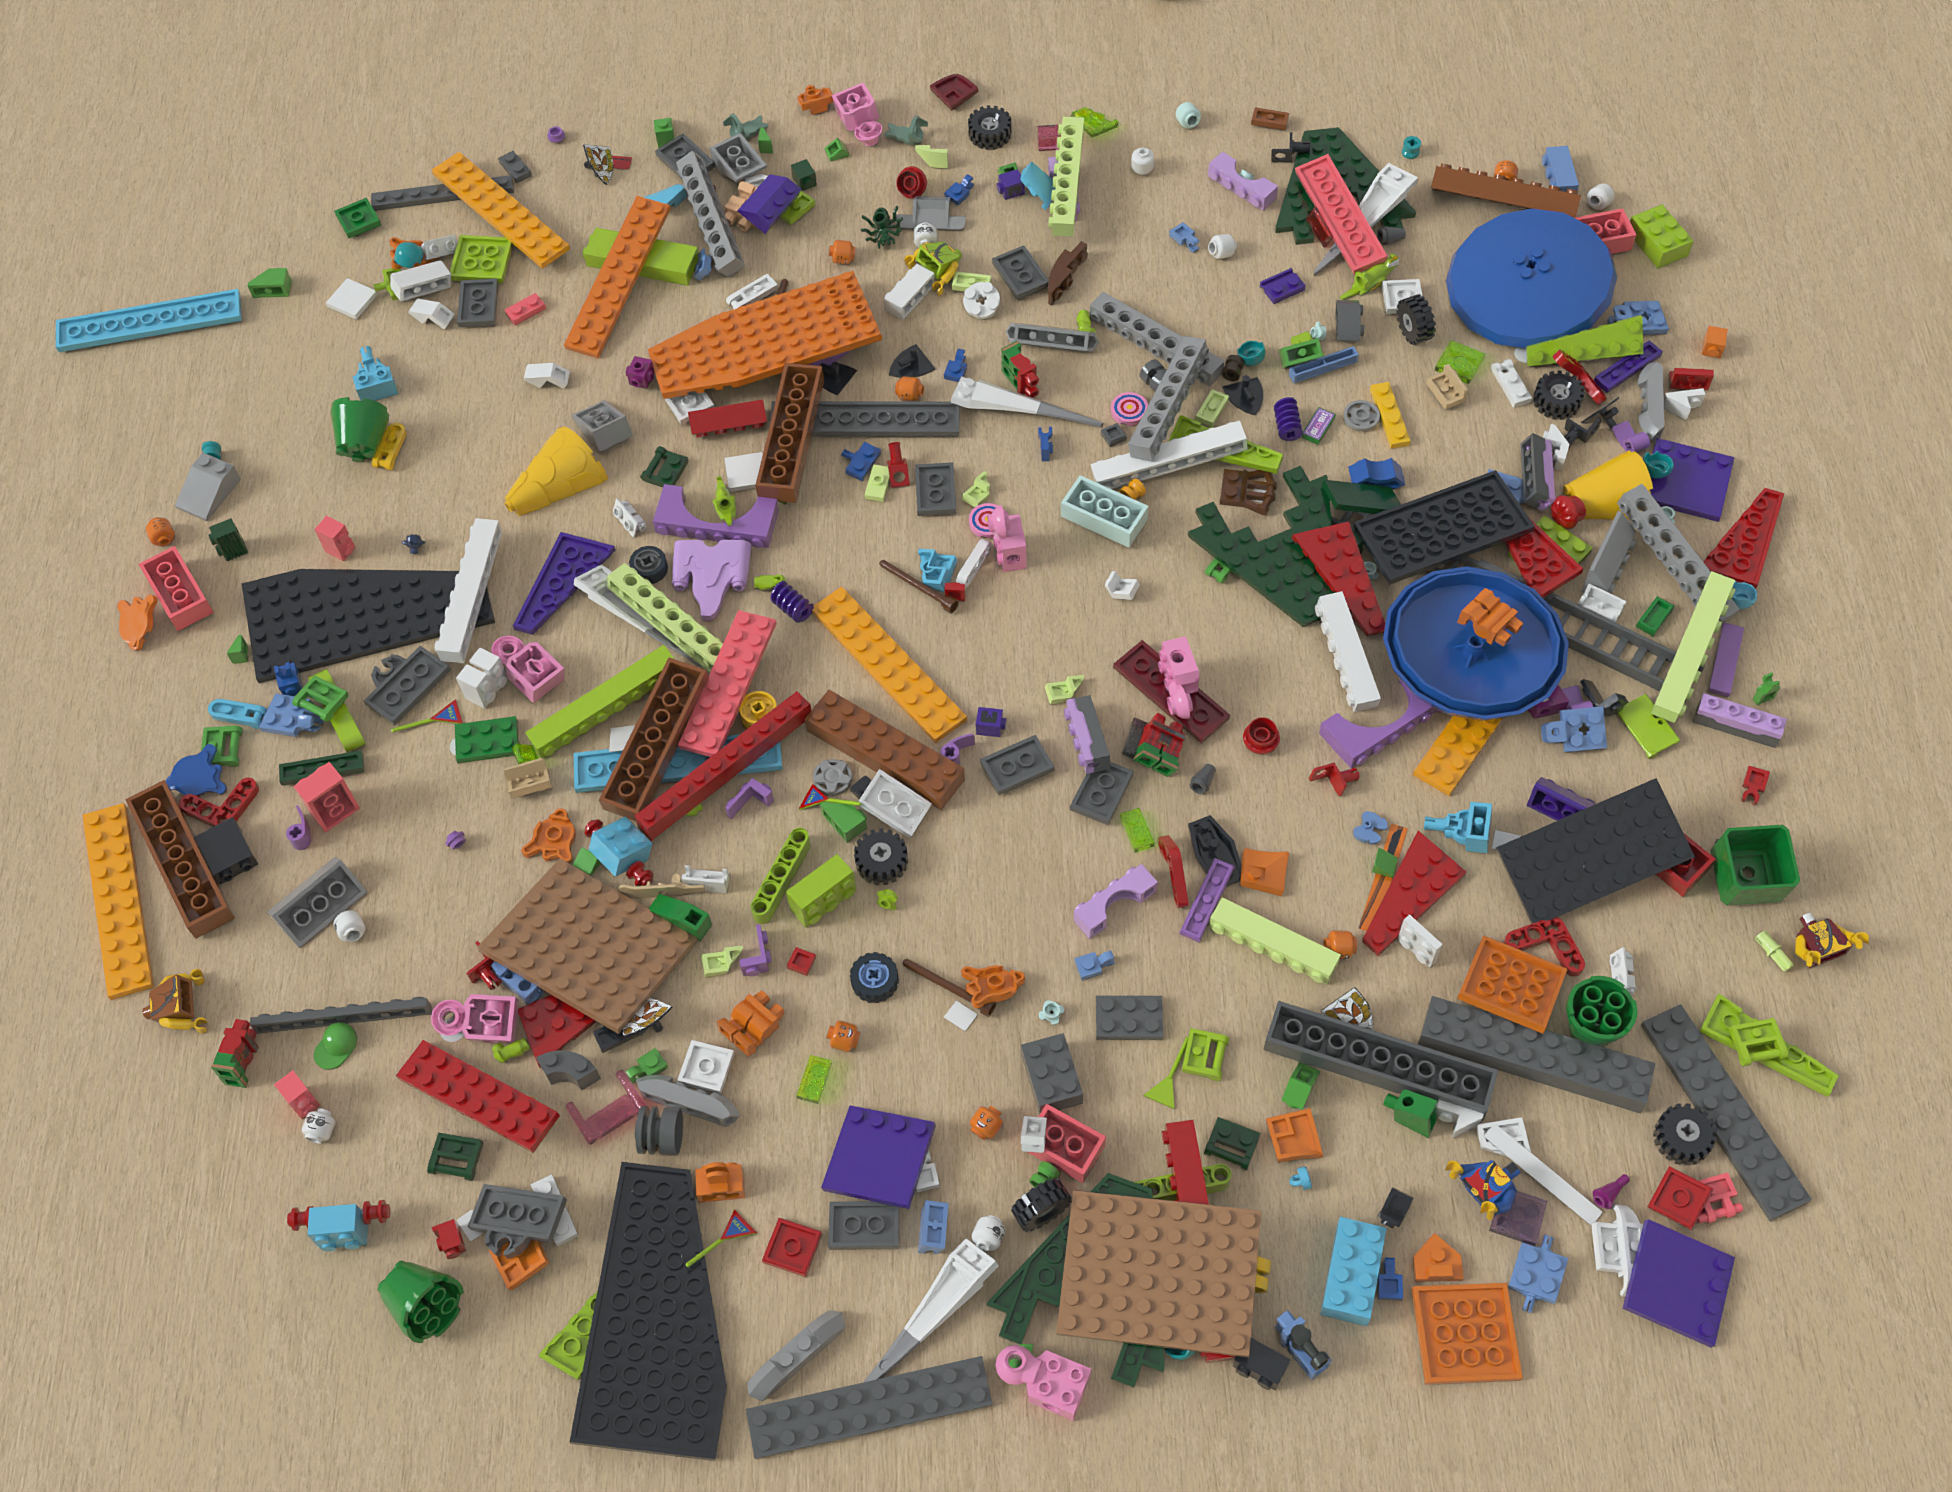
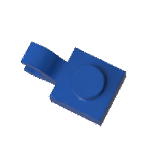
M967 174L961 184L955 182L944 192L945 197H951V202L957 206L970 195L969 190L974 186L971 182L973 177Z
M958 348L955 361L949 360L944 372V379L959 382L961 376H965L967 371V364L964 363L966 356H964L965 350Z
M1049 427L1048 433H1043L1042 428H1038L1042 462L1049 461V453H1053V444L1049 442L1053 436L1052 427Z
M1385 1257V1260H1383L1384 1274H1378L1377 1279L1378 1300L1402 1301L1403 1277L1402 1275L1395 1274V1258Z

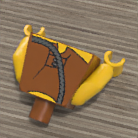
M193 969L189 975L182 973L166 976L156 988L150 991V1005L142 1010L144 1017L160 1023L162 1027L174 1030H190V1028H195L198 1033H206L207 1029L205 1027H198L201 1023H208L205 1018L199 1017L195 1021H191L194 1018L192 982L197 986L205 982L203 977H198L203 976L200 969Z

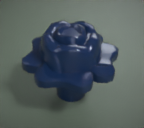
M417 534L407 535L406 540L402 541V544L410 548V554H418V548L426 543Z

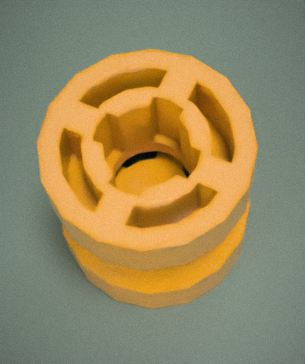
M1133 479L1129 482L1128 486L1122 487L1119 493L1136 500L1146 494V489L1141 481Z

